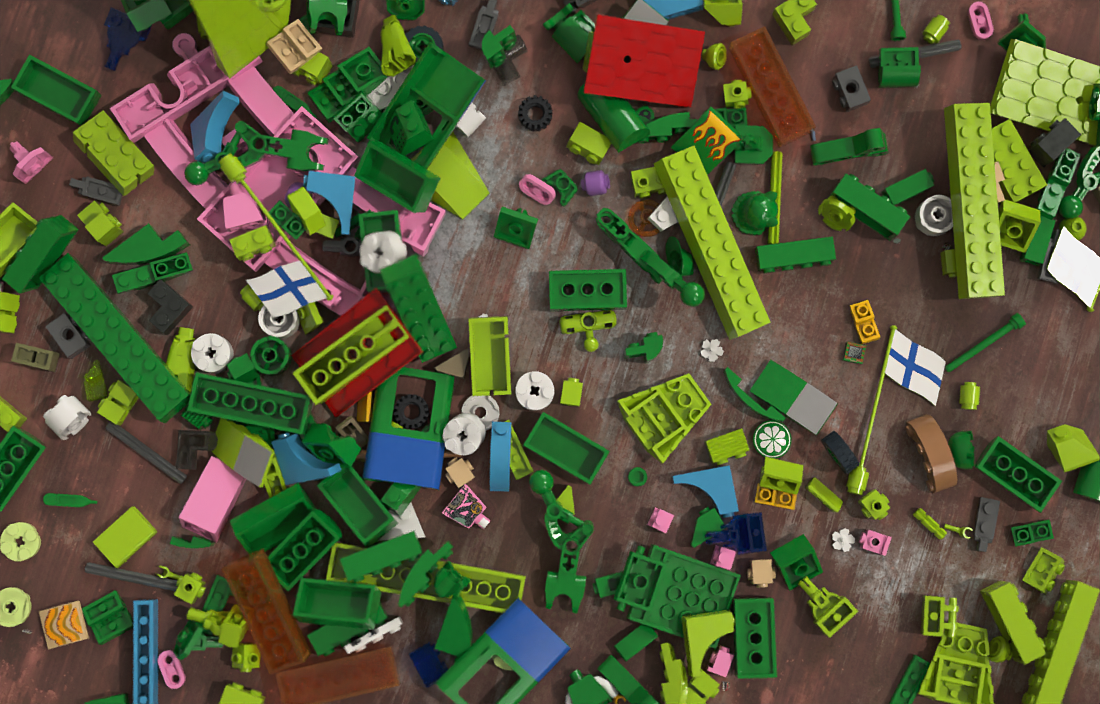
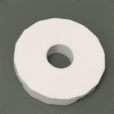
M470 396L463 404L462 413L475 414L477 408L483 407L486 410V415L480 418V421L484 424L486 431L491 429L492 422H497L500 416L497 402L491 396Z

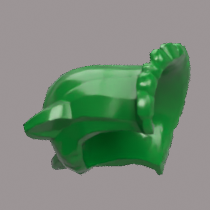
M751 191L738 196L731 209L733 212L731 216L733 223L739 228V231L759 236L765 231L766 227H775L778 224L776 218L778 215V205L775 202L777 193L769 191L764 194L759 191Z

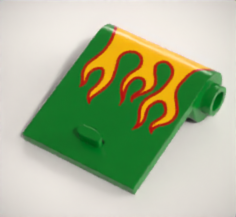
M710 106L671 148L677 153L695 146L708 175L733 150L737 151L744 144L742 142L744 137Z

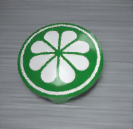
M769 420L756 428L753 435V444L757 452L763 457L779 458L789 450L791 434L783 423Z

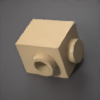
M456 457L447 463L449 467L446 468L448 473L445 475L450 483L455 482L458 488H461L475 478L471 472L474 468L468 459L464 461L463 458L458 460Z
M771 559L750 560V568H747L748 580H751L752 584H756L757 588L768 587V583H773V579L776 578L775 567H772Z

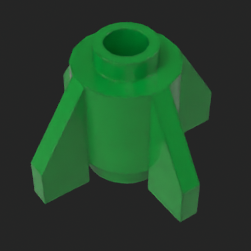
M447 561L443 568L441 567L436 573L435 593L441 598H449L459 594L471 580L468 577L461 576L454 569L452 563Z

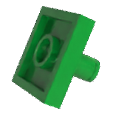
M502 206L493 237L530 249L538 218L529 216L526 210H523V213H521L522 208L514 211Z

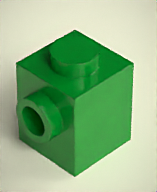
M247 353L232 359L230 363L226 364L230 370L227 374L231 380L248 383L260 376Z

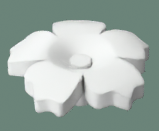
M718 339L711 340V343L708 340L703 341L702 348L704 350L700 351L701 356L704 358L709 356V361L715 362L718 356H722L724 352L722 347H718L720 341Z
M846 528L839 530V533L835 531L832 534V540L835 541L832 544L834 549L840 550L842 548L846 552L851 548L850 544L855 543V538L852 534H849V530Z

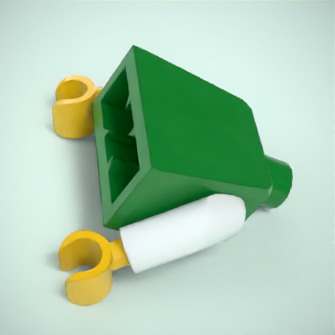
M580 670L570 674L574 684L567 688L569 693L566 695L565 704H610L611 702L617 704L619 698L626 702L625 697L618 694L617 689L610 681L600 676L593 677L591 674L583 677Z

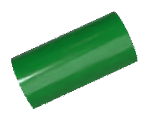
M585 83L580 87L577 94L578 99L618 153L651 134L649 128L627 99L584 93Z
M12 426L0 443V512H2L47 447L35 436L17 426Z
M999 436L995 437L986 446L975 464V468L1039 513L1043 511L1062 480Z
M314 509L261 565L289 591L342 537V532L327 514Z

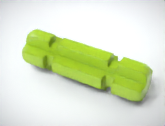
M918 508L914 512V517L917 520H921V523L931 533H935L934 535L941 540L946 536L947 532L940 528V525L934 519L926 515L922 508Z

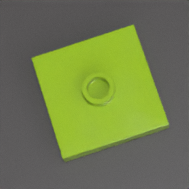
M314 302L297 309L305 335L312 333L323 323Z

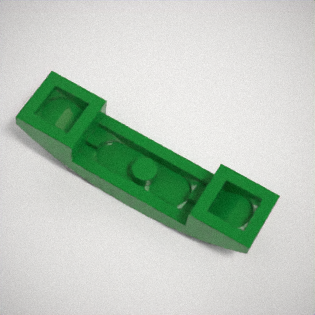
M727 367L723 371L730 389L747 408L770 420L779 422L785 420V417L772 405L764 410L737 385L742 379Z

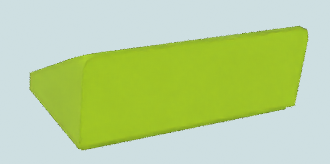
M812 478L805 488L832 512L840 510L843 501L817 478Z

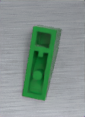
M393 483L381 499V502L385 507L401 517L421 487Z

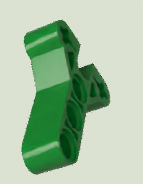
M881 128L869 129L852 137L810 146L813 165L889 154L886 134L883 133Z
M612 655L597 668L631 704H660Z

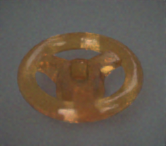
M648 199L638 201L631 207L628 214V222L631 229L643 237L657 235L660 232L657 228L652 231H643L646 225L652 224L650 221L645 220L644 216H650L653 212L651 209H645L644 205L657 208L659 203ZM637 209L641 213V223L638 227L634 222V214Z

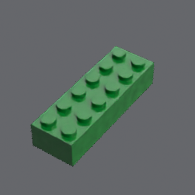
M417 254L380 269L405 327L423 351L419 355L421 362L423 363L456 349V343Z
M195 373L187 411L306 435L313 401L309 395Z

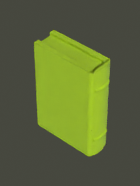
M132 506L97 537L93 543L116 568H119L158 532L135 506Z

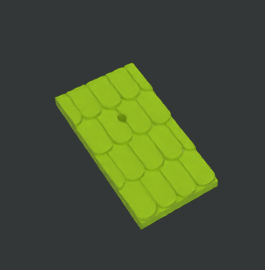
M1011 39L991 101L990 113L1048 132L1051 131L1049 126L1056 120L1060 122L1066 118L1081 134L1076 141L1096 146L1098 121L1089 118V102L1094 85L1100 83V66L1023 41Z

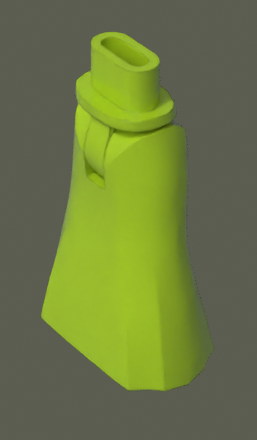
M391 15L384 19L381 30V71L386 76L394 77L416 63V56L397 17Z
M179 327L178 335H175L165 364L191 393L195 378V364L191 357V349L195 338H193L194 329Z

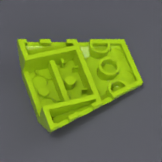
M452 132L427 170L440 177L431 201L463 220L490 193L455 133ZM423 148L411 159L412 161L417 159Z
M689 373L617 400L627 425L645 450L661 464L665 462L681 440L712 405Z
M957 623L958 630H956L955 637H947L948 629H945L918 694L931 700L949 704H995L993 701L994 690L991 682L992 671L989 663L990 652L987 629Z

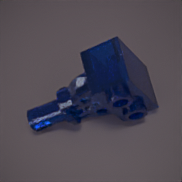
M111 7L104 23L108 27L107 37L109 41L106 47L110 48L111 52L104 66L116 71L121 56L123 54L128 55L130 49L134 48L139 41L145 42L151 27L137 32L125 12Z
M762 512L733 516V520L728 524L721 525V529L727 528L728 530L706 532L705 538L713 537L712 539H706L707 544L730 542V544H723V547L738 551V555L767 551Z

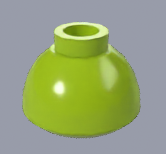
M716 43L703 50L702 59L706 60V63L711 68L719 70L724 66L727 56L724 44Z
M1080 217L1073 219L1064 218L1060 223L1059 230L1064 226L1078 241L1086 234V224Z
M996 636L989 643L990 661L1000 663L1013 657L1014 651L1004 637Z

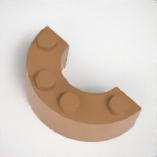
M926 414L907 421V426H905L906 432L917 443L918 452L920 455L923 454L925 460L923 465L927 472L928 480L926 484L929 491H932L934 494L956 486L957 471L946 438L935 419L931 415Z

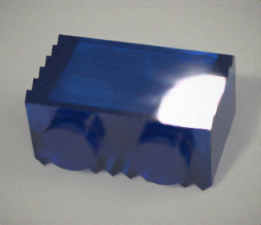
M430 641L409 653L426 688L436 684L449 669L445 661H440L438 657L440 651L435 649L436 644L432 645Z

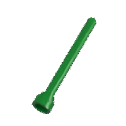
M891 0L894 26L890 32L891 41H902L906 39V31L901 26L899 0Z
M1019 313L1011 316L1008 324L946 365L945 370L947 372L953 371L1011 330L1024 327L1026 323Z

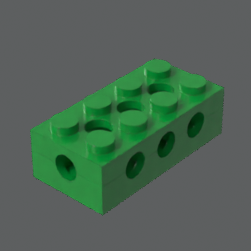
M626 269L549 271L550 312L626 310ZM585 286H590L593 289V293L586 295L582 289ZM565 287H572L574 293L566 295L563 289ZM602 287H611L612 293L604 294Z
M733 598L732 607L733 615L735 616V626H733L735 677L738 679L776 678L774 598ZM752 613H757L758 620L755 623H751L749 620ZM758 633L759 639L752 643L750 641L751 634ZM758 652L760 655L759 660L752 662L751 655Z

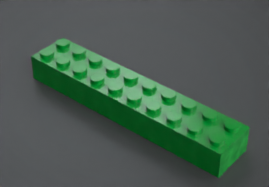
M67 253L39 277L42 283L158 421L162 423L168 422L189 403L191 393L74 256Z

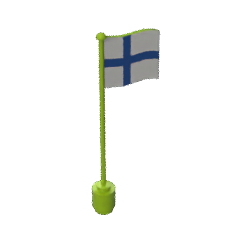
M228 154L219 161L221 170L231 183H242L300 260L282 265L260 277L247 279V283L273 317L289 314L309 303L327 298L328 301H331L333 295L329 294L244 181L247 170L236 156Z
M1063 226L1046 269L1058 282L1074 292L1088 306V312H1093V307L1100 291V258L1092 250L1075 239Z
M895 325L890 327V338L860 465L850 471L846 485L848 487L847 492L862 496L868 482L869 473L866 472V468H863L885 374L900 386L923 396L936 406L946 364L936 353L912 342L898 332Z

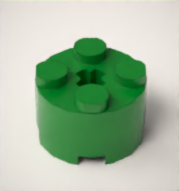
M273 336L257 340L252 346L250 353L255 369L269 376H278L285 372L292 360V352L289 346L278 337ZM274 351L275 358L268 361L270 358L267 355L269 353L272 354Z

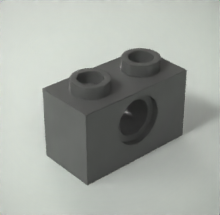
M857 65L834 75L832 84L835 91L838 90L840 95L839 102L841 107L846 109V112L865 106L871 101ZM846 86H852L854 93H848Z
M63 313L46 325V328L67 358L73 359L91 346L88 342L90 339L84 331L78 328V324L69 314ZM72 330L74 332V336L72 339L68 340L66 334L68 331Z

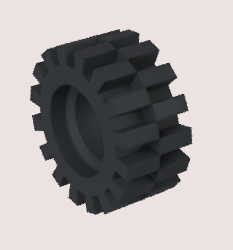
M533 95V97L530 98L529 96L526 100L522 101V104L519 106L518 117L525 129H530L532 132L537 130L539 132L541 129H546L547 125L551 123L552 106L548 103V100H544L542 96L536 97V95ZM539 107L543 112L542 117L539 120L530 119L528 116L530 108Z
M407 394L402 396L396 402V406H394L396 421L404 428L417 429L428 420L429 407L420 396ZM414 404L418 407L419 414L415 419L406 418L404 414L406 406Z

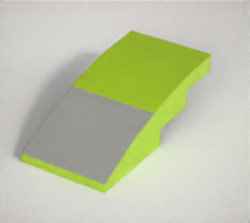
M221 418L210 448L232 470L255 485L263 487L275 452L259 435L251 434L243 425H236L233 420Z

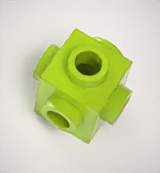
M733 80L730 84H723L726 108L734 107L735 109L744 108L745 105H749L748 99L752 98L751 87H747L746 81Z
M876 489L871 490L858 500V503L862 506L861 511L867 519L881 520L888 514L887 510L890 509L887 497L883 493L879 494Z
M197 573L185 574L179 578L176 584L178 588L174 595L193 604L197 598L203 596L206 590L204 587L206 582Z
M240 643L237 648L233 647L232 667L240 668V672H252V668H260V644Z

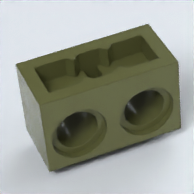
M16 343L11 361L55 372L60 353Z

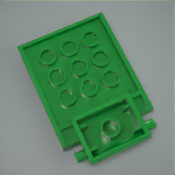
M651 544L647 557L643 556L645 548L641 546L637 547L636 553L629 552L614 596V600L619 601L616 609L624 611L626 604L630 605L627 619L684 638L682 616L724 610L729 611L741 575ZM720 637L716 639L709 647L716 649Z

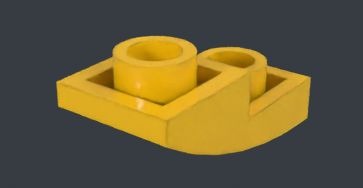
M866 300L850 305L852 318L861 344L880 339V334L874 321L875 316L869 301Z
M758 484L755 503L795 510L797 495L761 487Z

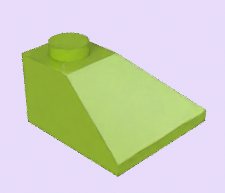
M703 0L704 8L722 25H741L742 0Z
M1064 424L1047 430V446L1064 473L1100 460L1099 454L1082 429Z

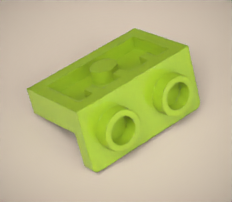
M1041 547L1022 581L1046 595L1048 591L1051 592L1054 588L1056 576L1061 575L1065 568L1063 558Z

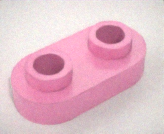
M982 2L973 3L968 9V17L973 34L979 40H986L993 33V25L988 7ZM975 10L979 11V16L975 15ZM980 28L985 30L984 34L980 33Z
M527 174L519 182V187L523 193L543 205L550 204L556 196L555 190L533 175Z
M172 650L162 652L158 657V664L164 681L169 688L177 689L186 680L181 662L176 658ZM168 656L172 658V663H167L166 658ZM174 675L179 676L178 682L173 680Z

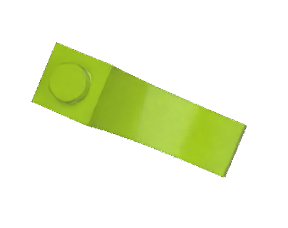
M728 610L682 616L688 675L691 677H701V663L708 647L719 637L734 632L735 616Z

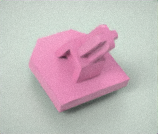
M17 141L10 143L9 149L19 162L15 167L13 175L25 184L53 159L41 147L29 152Z

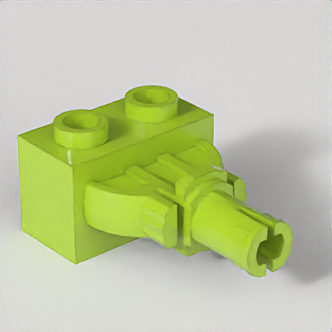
M805 576L803 581L798 583L811 599L807 603L811 606L812 615L815 619L813 621L814 624L829 638L858 612L846 597L828 592L825 587L821 588L822 593L808 576Z
M234 604L230 612H217L214 610L204 612L191 607L188 611L187 619L203 623V628L209 629L215 635L220 636L219 643L237 648L249 629L253 609Z

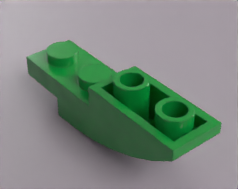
M690 112L676 113L658 118L646 124L651 134L637 143H648L649 140H656L658 143L667 142L668 139H671L672 132L684 134L698 119H690Z
M1067 148L1057 157L1046 179L1047 186L1042 188L1037 200L1039 202L1036 209L1040 210V215L1050 220L1055 217L1081 154Z
M186 252L150 262L149 265L113 274L112 278L117 294L153 286L160 279L164 282L193 271Z
M449 541L435 554L430 549H427L415 563L403 585L398 603L400 607L404 605L408 607L415 600L413 596L418 591L422 594L430 586L428 582L431 579L426 573L429 572L431 574L439 567L437 562L441 558L446 560L453 553L451 549L454 546Z

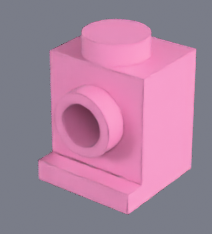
M235 129L222 138L224 146H226L227 142H231L236 133ZM242 137L237 144L238 149L234 156L238 157L248 150V146Z
M321 278L320 282L326 290L331 291L333 299L328 301L326 298L320 301L331 309L333 306L337 307L343 299L341 297L343 293L324 278Z
M655 507L647 525L667 533L674 515Z
M866 529L865 533H861L859 543H861L860 548L886 556L892 537ZM874 538L878 540L876 546L872 544Z
M715 545L710 564L731 570L736 551Z
M719 645L716 652L713 651L709 660L712 663L711 666L707 665L706 669L726 677L734 657L732 653H729L731 649Z

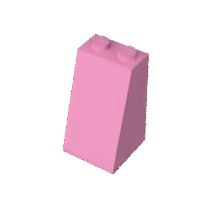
M211 456L179 516L181 527L217 543L246 479L228 467L218 457Z

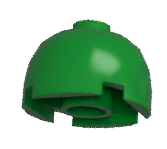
M960 431L949 438L948 445L955 467L959 469H974L975 450L973 443L970 442V440H974L972 431Z

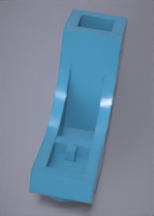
M492 422L490 491H509L511 422Z

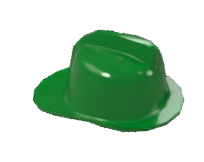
M669 237L665 249L668 265L682 277L693 275L692 255L686 250L681 249L676 237Z

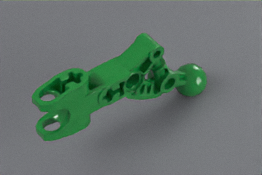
M307 0L306 17L310 33H315L318 21L326 19L334 24L336 35L342 36L347 15V0Z
M1100 83L1094 85L1089 102V118L1098 121L1096 146L1090 148L1077 171L1078 187L1072 195H1068L1061 200L1058 208L1062 217L1067 219L1077 218L1082 213L1083 198L1089 190H1094L1100 184V171L1092 174L1093 169L1100 162Z
M239 121L235 124L236 133L231 142H227L223 151L219 152L215 159L206 163L199 161L189 163L185 168L184 175L188 183L196 186L202 185L207 181L210 173L221 169L219 161L228 154L235 155L238 149L237 144L241 137L248 146V151L237 157L244 168L260 162L265 155L288 158L286 165L288 169L324 171L325 165L312 162L309 158V151L314 145H328L329 139L314 135L308 131L292 129L291 140L265 136L247 123ZM262 139L264 142L261 149H257L255 146L256 141ZM270 144L276 146L280 144L283 147L282 149L276 150L270 147Z
M602 208L597 214L596 223L599 229L611 241L618 244L640 268L648 272L657 284L663 281L672 290L674 288L680 292L681 301L685 305L695 307L702 303L705 293L700 284L695 282L686 283L682 276L660 259L659 255L637 234L632 232L629 226L611 209ZM608 217L611 222L604 223L601 218ZM620 231L623 232V234H621V233H620L619 235L616 234V232H620Z
M538 470L530 476L529 485L535 493L541 494L547 506L544 518L546 528L553 544L561 550L559 571L547 572L545 586L546 609H551L556 596L565 594L572 599V612L578 613L586 583V576L576 575L579 552L593 533L594 525L592 521H582L573 516L574 513L563 508L551 490L554 484L552 475L546 470ZM557 519L567 524L571 522L578 527L570 533H564ZM574 541L577 546L575 548H568L566 543ZM568 555H572L570 567L566 566Z

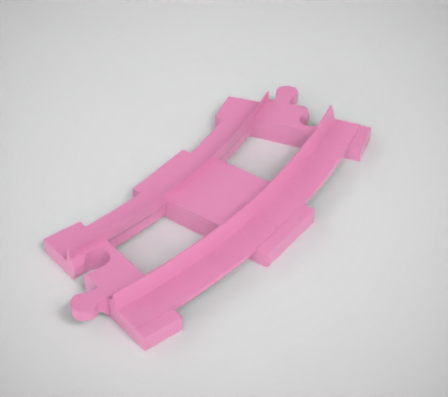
M187 33L177 35L173 40V49L185 61L170 70L167 76L172 84L180 89L179 100L173 104H164L160 91L154 83H151L111 107V111L133 143L143 137L146 138L171 172L206 209L197 220L233 252L230 239L265 225L270 229L276 247L272 248L268 253H259L254 255V258L244 261L255 272L264 263L274 270L282 265L300 261L259 206L258 208L265 223L232 232L226 230L223 198L231 196L229 186L236 184V182L227 185L214 171L209 174L207 181L202 185L196 186L188 183L184 175L185 168L189 163L198 160L194 159L193 145L174 120L229 86L235 96L239 97V101L269 136L291 140L292 129L308 131L314 135L329 139L328 145H314L309 151V158L312 162L325 165L324 171L314 172L354 176L357 170L354 166L360 160L359 157L305 108L301 106L295 114L288 108L255 68V66L263 62L260 56L229 79L217 67L211 46L198 53L196 41L191 35ZM270 144V147L276 150L282 149L283 147L280 144L277 146ZM265 155L260 162L245 168L247 173L245 174L246 178L244 181L269 212L279 200L287 206L285 195L289 186L296 182L303 183L304 175H308L309 171L286 168L288 158ZM355 177L352 208L360 214L369 210L374 212L398 210L403 244L410 246L415 253L424 257L428 253L429 245L446 214V210L429 203L426 212L413 213ZM240 182L243 193L247 192L245 187ZM312 193V199L319 207L325 198ZM280 227V229L289 239L291 236ZM292 244L319 280L324 278L343 293L341 295L343 299L337 307L333 306L331 309L320 300L318 301L319 303L341 316L368 295L366 280L360 290ZM381 293L391 308L397 313V308L390 293Z

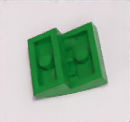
M117 590L82 608L87 624L92 628L99 645H103L134 628L133 619Z

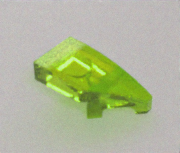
M98 360L93 362V367L83 377L85 379L86 397L89 402L108 397L102 369Z

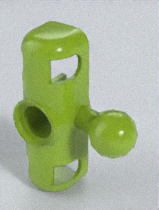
M613 310L562 316L559 319L562 334L586 333L584 348L588 352H594L599 347L597 339L594 338L593 331L611 329L617 324L616 314ZM590 317L593 325L590 327L585 326L583 319ZM612 323V326L605 327V324ZM574 328V332H567V329Z

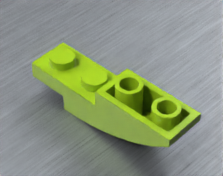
M661 644L662 651H660V657L662 662H665L666 670H664L666 680L669 681L662 684V700L666 704H686L688 683L685 663L680 659L676 660L674 647L671 644Z

